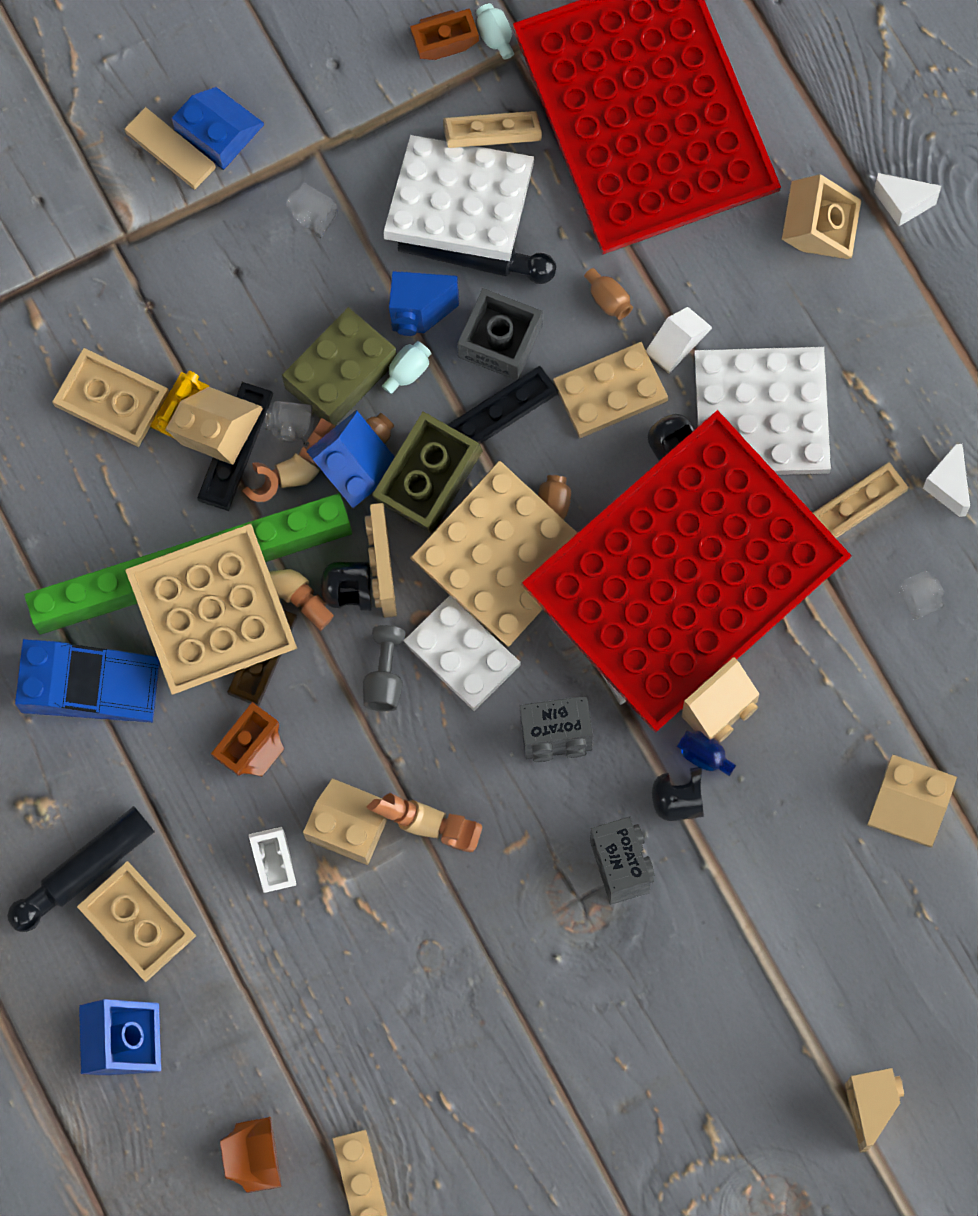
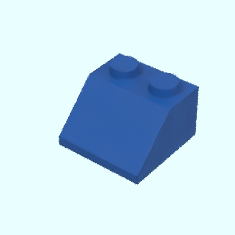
M217 87L192 95L172 117L175 131L223 170L264 126V122Z
M392 272L389 302L392 331H396L404 336L425 333L459 306L457 276Z
M357 410L306 451L352 508L375 491L395 458Z
M103 999L79 1005L81 1074L123 1075L161 1072L159 1003Z

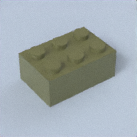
M348 307L282 374L285 389L320 419L323 418L336 425L389 371V366L397 355L396 347Z
M423 411L372 496L378 503H383V506L432 534L483 450L478 442Z

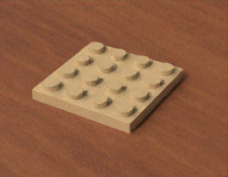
M498 461L410 559L507 648L543 610L523 588L521 583L573 538L577 532L501 461Z
M251 524L125 569L172 695L297 649Z

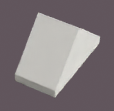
M878 173L874 193L896 224L901 226L936 205L941 186Z
M686 307L666 319L646 352L649 358L670 374L712 327L689 307Z
M956 444L927 477L923 487L924 490L959 517L966 516L970 508L962 444Z
M278 827L249 834L263 893L296 886L287 838L283 828Z

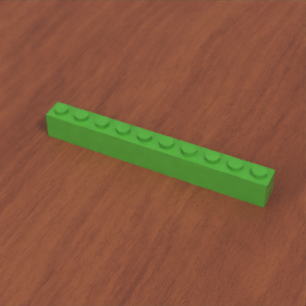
M340 493L26 593L24 595L33 625L41 635L138 604L125 569L251 524L265 562L352 535L350 522Z

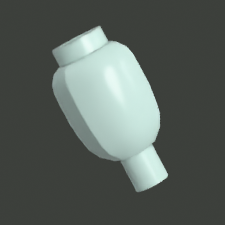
M491 3L481 6L476 10L478 17L476 28L481 38L490 48L498 49L504 60L511 58L514 55L509 44L512 31L502 10L494 8Z
M416 341L414 345H405L392 360L389 366L390 377L382 385V388L389 394H392L399 385L404 386L413 383L428 367V357L432 354L431 351L419 341Z

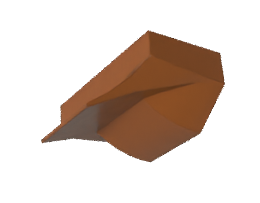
M470 8L459 12L453 10L420 19L419 24L410 26L420 59L437 60L464 52L479 42V33Z
M252 702L212 751L211 756L236 775L246 773L262 777L284 750L278 733L279 721Z
M271 1117L236 1123L234 1130L220 1140L225 1178L242 1185L247 1193L282 1187Z

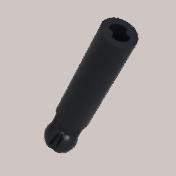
M398 242L399 252L501 276H507L510 272L526 275L530 281L536 284H545L551 281L556 272V263L550 255L546 253H535L532 256L516 253L514 246L510 261Z
M133 806L43 878L39 889L26 899L14 902L9 908L7 915L9 923L19 932H28L35 929L43 915L56 905L64 906L155 831Z

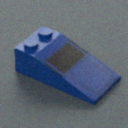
M23 639L15 705L21 713L153 723L160 662L156 656L55 641Z

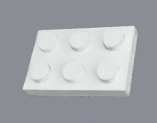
M451 596L442 602L403 641L404 645L473 711L521 666V662Z

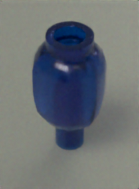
M687 730L677 745L682 750V755L687 761L697 767H702L703 770H720L730 776L736 767V764L725 758V750L722 745L715 739H708L701 731L691 733Z

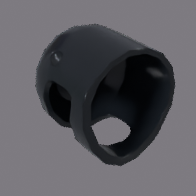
M671 414L660 419L650 428L648 443L660 461L691 434L694 429L685 416Z
M333 562L329 564L323 571L321 578V593L325 603L339 609L344 605H358L361 611H371L369 562ZM340 588L354 589L359 591L340 592Z
M702 767L690 768L691 780L684 785H672L669 773L662 774L656 778L652 787V800L659 817L667 821L704 817L701 795Z

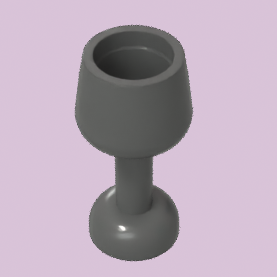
M380 625L373 628V638L378 644H381L378 671L367 674L363 680V700L366 708L376 711H394L397 709L403 682L399 676L391 673L394 646L400 645L404 641L406 634L405 630L399 627Z

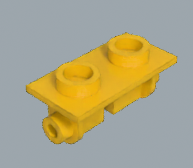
M188 371L187 374L181 372L150 427L174 438L165 429L180 401L210 386L199 381V376L192 371Z

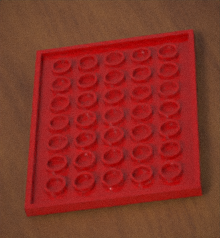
M578 0L513 23L512 29L602 255L780 191L781 185L705 0Z
M717 410L528 576L521 585L656 733L683 709L684 701L733 657L739 659L849 560L852 555Z

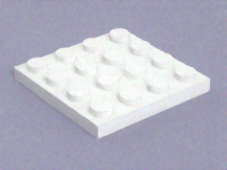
M410 135L384 228V239L510 261L534 165V156L477 146L448 148L446 141Z
M824 347L695 350L697 427L718 410L777 475L830 473Z

